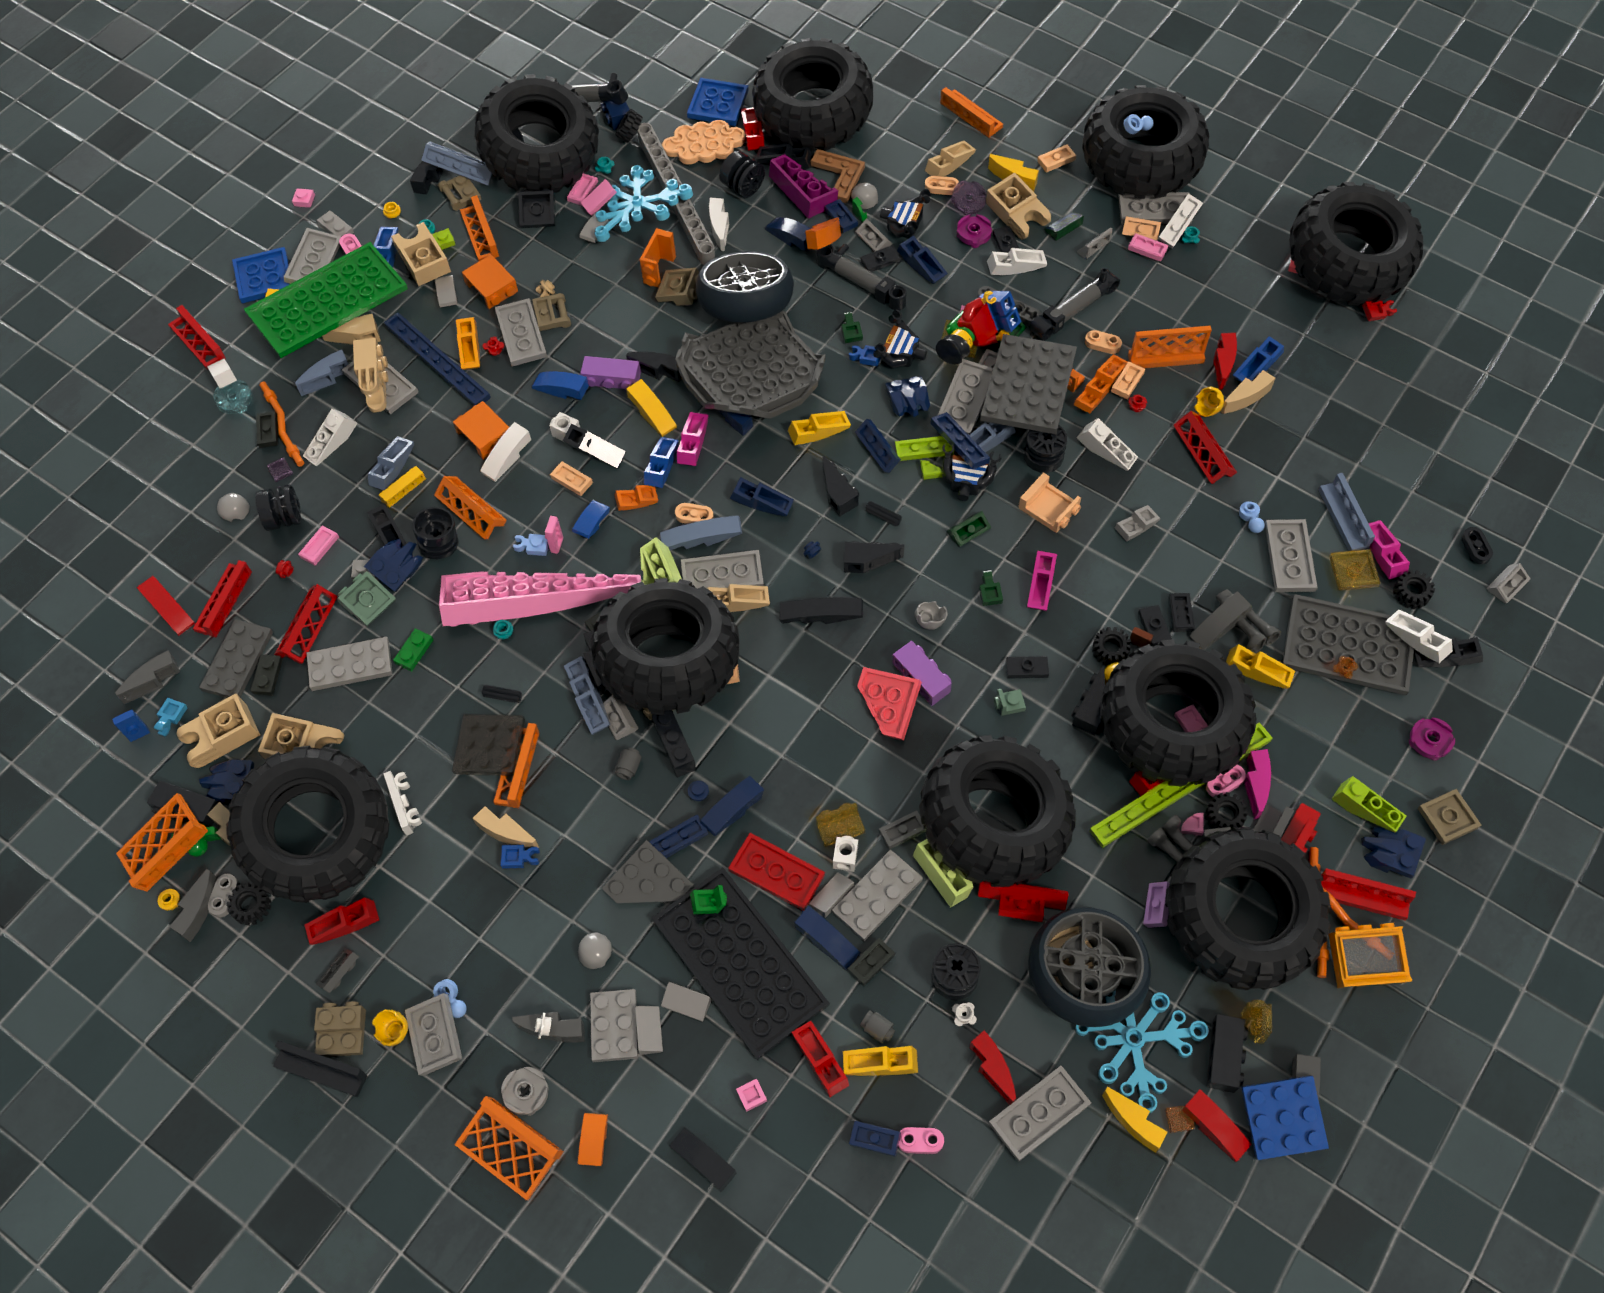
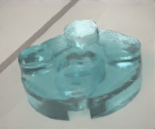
M237 379V381L225 387L219 388L218 386L213 398L218 409L222 412L244 413L252 402L253 393L246 382Z

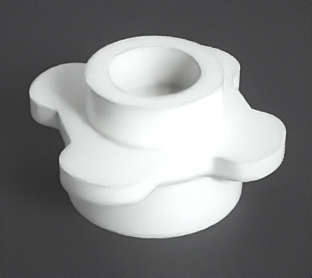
M971 1002L960 1005L955 1004L952 1007V1011L955 1013V1025L960 1027L963 1024L969 1023L973 1025L976 1023L977 1018L974 1016V1005Z
M545 1013L542 1014L541 1018L536 1019L535 1032H539L538 1039H541L542 1035L549 1036L551 1017H545Z

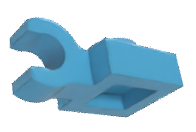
M170 698L166 699L157 713L160 720L154 726V729L158 730L159 735L166 737L170 731L171 723L178 724L188 708L186 704Z

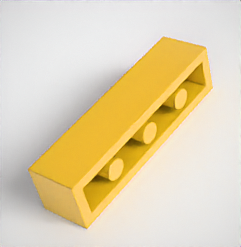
M417 466L413 467L379 494L381 501L390 508L426 480L424 473Z

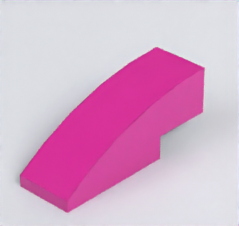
M690 412L681 433V442L677 450L678 464L696 466L704 441L709 415Z
M1381 520L1368 523L1375 535L1370 549L1388 579L1400 577L1404 572L1408 573L1410 562L1400 551L1401 544Z
M1037 551L1027 604L1028 608L1047 611L1057 554Z
M1268 749L1251 751L1246 759L1249 772L1244 780V785L1254 819H1259L1269 796L1271 765Z

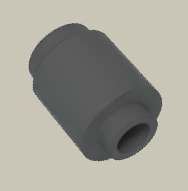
M634 748L623 749L615 767V775L624 780H631L635 776L642 756L639 755L640 752Z
M871 1010L865 1015L860 1024L867 1034L880 1043H883L885 1040L889 1042L896 1031L893 1029L894 1023L878 1012L874 1013Z

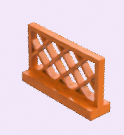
M1211 326L1136 332L1132 349L1128 351L1129 362L1142 368L1203 364L1205 362L1204 353L1212 331ZM1199 333H1204L1199 337L1196 336ZM1167 336L1166 338L1159 340L1160 337ZM1140 338H1148L1143 342L1140 341ZM1189 339H1192V340H1193V341L1189 342L1188 344L1185 343V342L1188 341ZM1172 340L1175 341V342H1173L1172 344H1170L1169 346L1167 345L1168 342H1170V341H1172ZM1152 342H1155V343H1156V344H1154V345L1151 346V347L1148 346V345L1151 344Z
M176 793L116 853L131 877L129 880L130 885L133 888L148 892L208 830L205 825L198 822L182 795ZM178 803V814H172L173 807ZM165 818L163 828L157 829L158 822ZM171 818H177L175 829H169ZM183 818H188L189 821L182 827ZM149 833L147 844H142L143 837ZM156 833H161L159 844H154ZM168 833H174L173 837L166 843ZM134 848L132 859H128L126 854ZM141 848H146L144 859H139ZM153 848H158V852L151 858ZM143 863L142 868L136 873L137 864Z
M485 1096L480 1103L482 1106L461 1134L455 1146L524 1199L529 1200L556 1159H559L564 1151L494 1098ZM486 1113L491 1117L492 1127L480 1129L479 1120ZM506 1128L509 1130L510 1141L498 1143L497 1129ZM492 1131L494 1144L482 1146L481 1133ZM476 1134L478 1147L469 1149L463 1143L469 1135ZM525 1142L528 1154L516 1157L515 1143ZM510 1144L512 1158L500 1160L499 1146ZM494 1147L496 1161L487 1163L483 1157V1149ZM542 1155L548 1161L543 1169L534 1171L533 1157ZM529 1158L530 1172L518 1174L517 1160ZM512 1161L514 1175L504 1176L501 1171V1163ZM531 1175L532 1185L525 1192L520 1188L519 1177Z

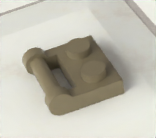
M460 175L449 181L443 180L438 183V188L441 192L445 193L451 202L453 210L457 211L471 205V197L477 195L479 200H482L480 193L467 177ZM454 188L461 199H456L450 189Z
M558 293L532 299L539 331L571 326V320L567 315L565 307L566 300L564 294ZM555 303L558 305L560 318L556 319L552 304Z

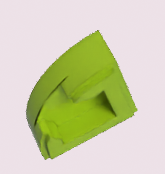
M920 460L923 480L942 477L943 473L940 467L930 463V461Z

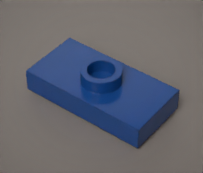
M129 710L112 719L114 725L130 742L150 733L148 726L133 710Z

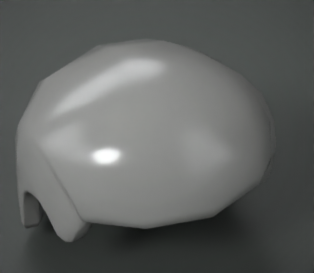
M864 182L859 183L852 189L851 198L853 200L858 197L863 203L860 205L862 209L872 208L878 203V193L874 185Z
M228 493L218 501V515L227 521L232 522L233 519L243 520L249 513L250 505L248 501L239 494Z
M936 601L923 602L917 606L915 611V618L918 624L928 630H935L941 627L948 616L946 607H939Z
M598 932L587 934L581 940L578 947L579 961L584 967L590 969L602 968L609 957H611V941L606 935Z

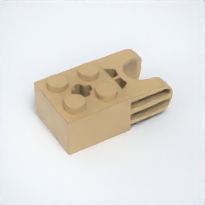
M1013 173L987 190L986 204L1007 226H1010L1011 230L1021 240H1024L1029 235L1027 221H1036L1042 226L1051 222L1049 210L1037 199V195L1016 173Z
M424 222L416 225L418 234L412 239H405L399 233L391 236L396 250L418 286L451 272L446 256Z
M376 338L353 340L354 371L358 378L359 388L366 396L369 410L371 412H381L387 406L386 382H389L388 373L385 371V368L388 367V361L386 356H383L382 345H378Z
M236 693L199 713V717L177 729V737L181 742L191 744L199 741L197 746L187 754V761L194 768L203 767L260 736L247 704Z
M272 713L258 752L266 759L278 752L280 754L290 752L294 747L310 746L311 748L321 749L326 744H340L345 735L336 728Z

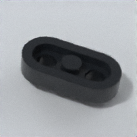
M1476 527L1467 528L1461 539L1471 559L1477 564L1488 563L1493 556V550L1484 533Z

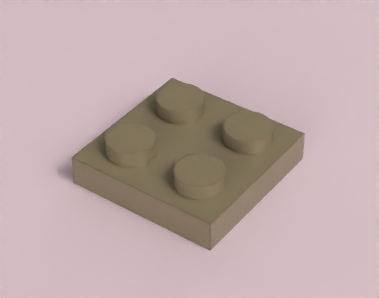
M1457 789L1430 800L1417 808L1442 845L1481 827V823Z

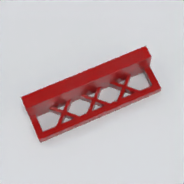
M183 305L177 307L176 310L180 317L168 325L201 364L208 370L207 366L226 359L218 344ZM183 322L186 324L184 329L176 328ZM187 334H195L194 340L186 339ZM197 345H204L203 350H195ZM206 355L215 356L212 360L205 361Z
M1190 411L1173 425L1210 483L1214 484L1224 475L1232 477L1237 473L1199 414ZM1189 421L1191 424L1189 432H1184L1181 426ZM1193 436H1199V447L1191 444ZM1202 450L1209 451L1208 461H1202ZM1218 465L1221 471L1212 476L1210 473L1211 466Z
M238 560L236 565L229 563L193 627L195 632L217 637L252 573L246 562Z
M318 584L311 587L274 655L281 656V658L287 656L295 662L302 664L338 596ZM321 593L330 598L329 603L325 606H321L319 601ZM318 610L320 619L318 622L312 623L310 614L312 611ZM309 627L311 636L309 639L303 640L301 631L303 628ZM296 644L301 645L302 653L300 657L290 652Z
M1327 868L1321 874L1323 877L1322 887L1333 895L1338 903L1404 921L1408 918L1410 903L1416 897V891Z

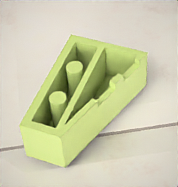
M655 537L640 548L641 570L643 571L642 582L645 585L654 583L655 579L667 578L668 582L676 583L682 579L669 547Z
M927 839L917 844L913 857L950 908L968 898L973 889L972 881L965 879L967 874L957 868L952 871L942 861L943 856L939 851H933Z

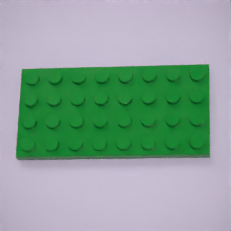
M369 242L244 308V311L278 356L283 358L404 292L408 287L373 244Z

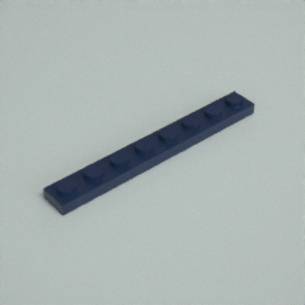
M397 312L384 322L385 327L473 406L482 401L486 402L491 398L490 394L401 314Z

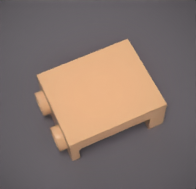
M1043 472L1021 496L1019 509L1057 533L1060 528L1064 529L1067 526L1072 515L1075 516L1080 511L1081 497L1077 496L1075 499H1072L1049 484L1050 476Z

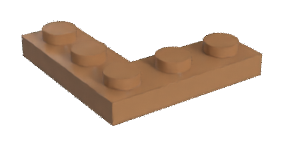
M817 149L811 160V166L840 174L834 188L839 190L837 200L840 199L843 203H847L852 189L856 186L865 168V162Z

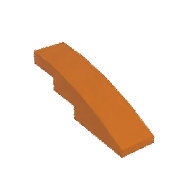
M1113 354L1096 371L1095 377L1086 385L1085 390L1075 400L1074 406L1090 414L1111 390L1128 361Z

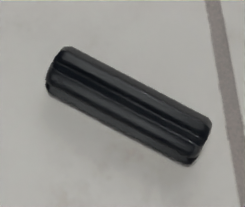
M869 501L866 505L867 512L895 526L901 523V515L872 501Z
M484 685L482 689L483 697L520 703L522 699L521 691Z

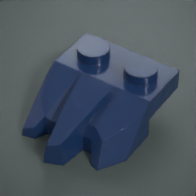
M921 376L885 383L891 407L899 417L903 416L905 412L915 417L919 415V409L923 411L929 409L930 401L927 387Z
M397 539L380 548L364 567L394 592H397L403 583L417 571L424 557L419 555L413 557L412 553L417 545L416 543L408 542L405 546L401 547V540Z
M228 760L210 767V772L213 775L199 779L203 788L210 789L206 797L215 799L222 805H228L232 800L233 794L238 793L243 785L242 780L254 769L255 763L252 760Z
M1379 827L1372 828V834L1376 837L1361 838L1362 846L1372 851L1364 856V859L1371 867L1386 873L1391 870L1410 879L1413 878L1426 838L1404 829H1398L1394 833Z

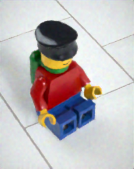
M986 291L977 299L966 304L964 310L947 325L948 335L936 344V352L940 359L949 364H960L962 359L970 354L972 345L976 347L988 346L1002 340L1003 334L1010 335L1008 332H1012L1022 322L1017 308L1014 307L1015 302L1011 291ZM1000 328L1005 329V330H1001V331L999 332V334L996 335V333L998 332V330H999Z

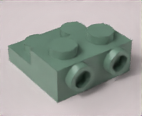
M366 571L363 575L361 573L353 579V584L349 588L344 587L338 593V603L368 627L396 598Z

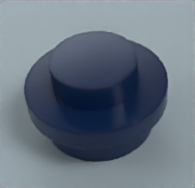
M818 541L808 543L804 547L803 555L805 557L808 556L809 559L815 557L822 550Z
M694 781L688 787V795L694 801H703L709 794L708 785L703 781Z

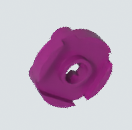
M976 214V217H970V215H966L959 220L956 236L963 243L970 245L972 248H978L991 238V222L985 216Z
M1432 717L1425 720L1423 718L1412 727L1409 744L1420 755L1436 761L1441 757H1445L1453 749L1455 738L1453 739V730L1445 721ZM1433 734L1436 736L1435 740L1437 742L1430 741L1427 735L1431 736Z

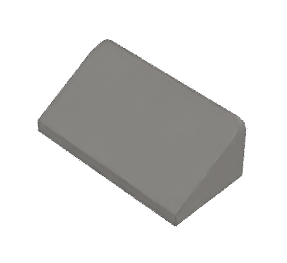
M867 218L855 231L874 251L884 249L893 244Z
M1109 228L1079 249L1077 253L1085 260L1110 242L1113 229Z
M1520 563L1512 564L1486 589L1506 604L1530 580V577Z
M612 695L603 703L610 722L609 728L616 740L638 730V726L622 699L618 700Z
M837 872L809 905L826 918L832 912V909L853 889L854 882Z
M668 982L661 1007L703 1022L710 1006L711 998Z
M635 1006L640 1055L663 1052L659 1006Z

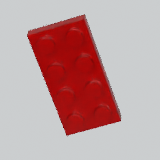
M749 833L728 867L729 872L802 911L806 909L825 876L824 871L752 833Z

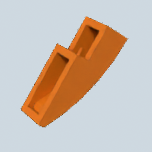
M839 218L814 225L812 229L805 231L807 248L821 249L840 238Z

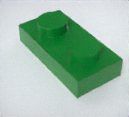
M415 628L393 659L394 663L412 672L433 642V637Z

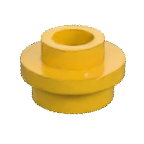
M388 202L384 205L383 213L387 218H396L400 215L401 209L395 202Z
M174 889L164 890L158 896L157 902L159 907L166 911L174 910L179 906L180 894ZM171 896V899L168 902H165L166 899Z

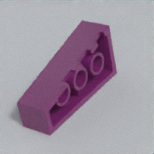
M785 154L770 160L769 177L808 219L824 212L825 205L837 200L839 190L834 187L831 189L827 186V182L822 179L819 181L813 177L814 174L812 172L801 169L800 164Z

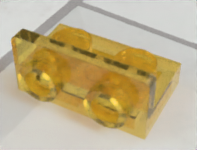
M845 803L838 809L832 811L825 810L816 816V825L825 847L836 843L837 837H855L865 833L856 803Z
M1263 1000L1247 1002L1241 1012V1019L1254 1020L1251 1021L1250 1027L1251 1035H1254V1043L1264 1044L1272 1033V1004H1265Z

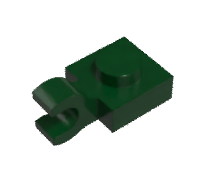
M852 312L844 313L845 324H841L845 343L862 341L863 334L860 322L853 321Z
M991 570L983 571V584L979 587L983 606L1002 604L1003 596L1000 582H993Z

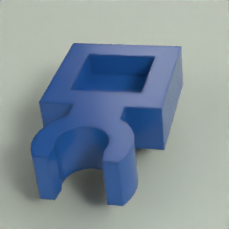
M854 345L852 346L853 353L848 354L850 360H860V364L878 366L881 360V356L879 358L874 357L873 352L876 349L873 346L865 345L864 349H861L859 346Z
M502 845L501 867L502 869L524 868V862L538 865V858L532 859L531 856L535 853L539 854L540 850L538 847H531L525 850L524 845Z

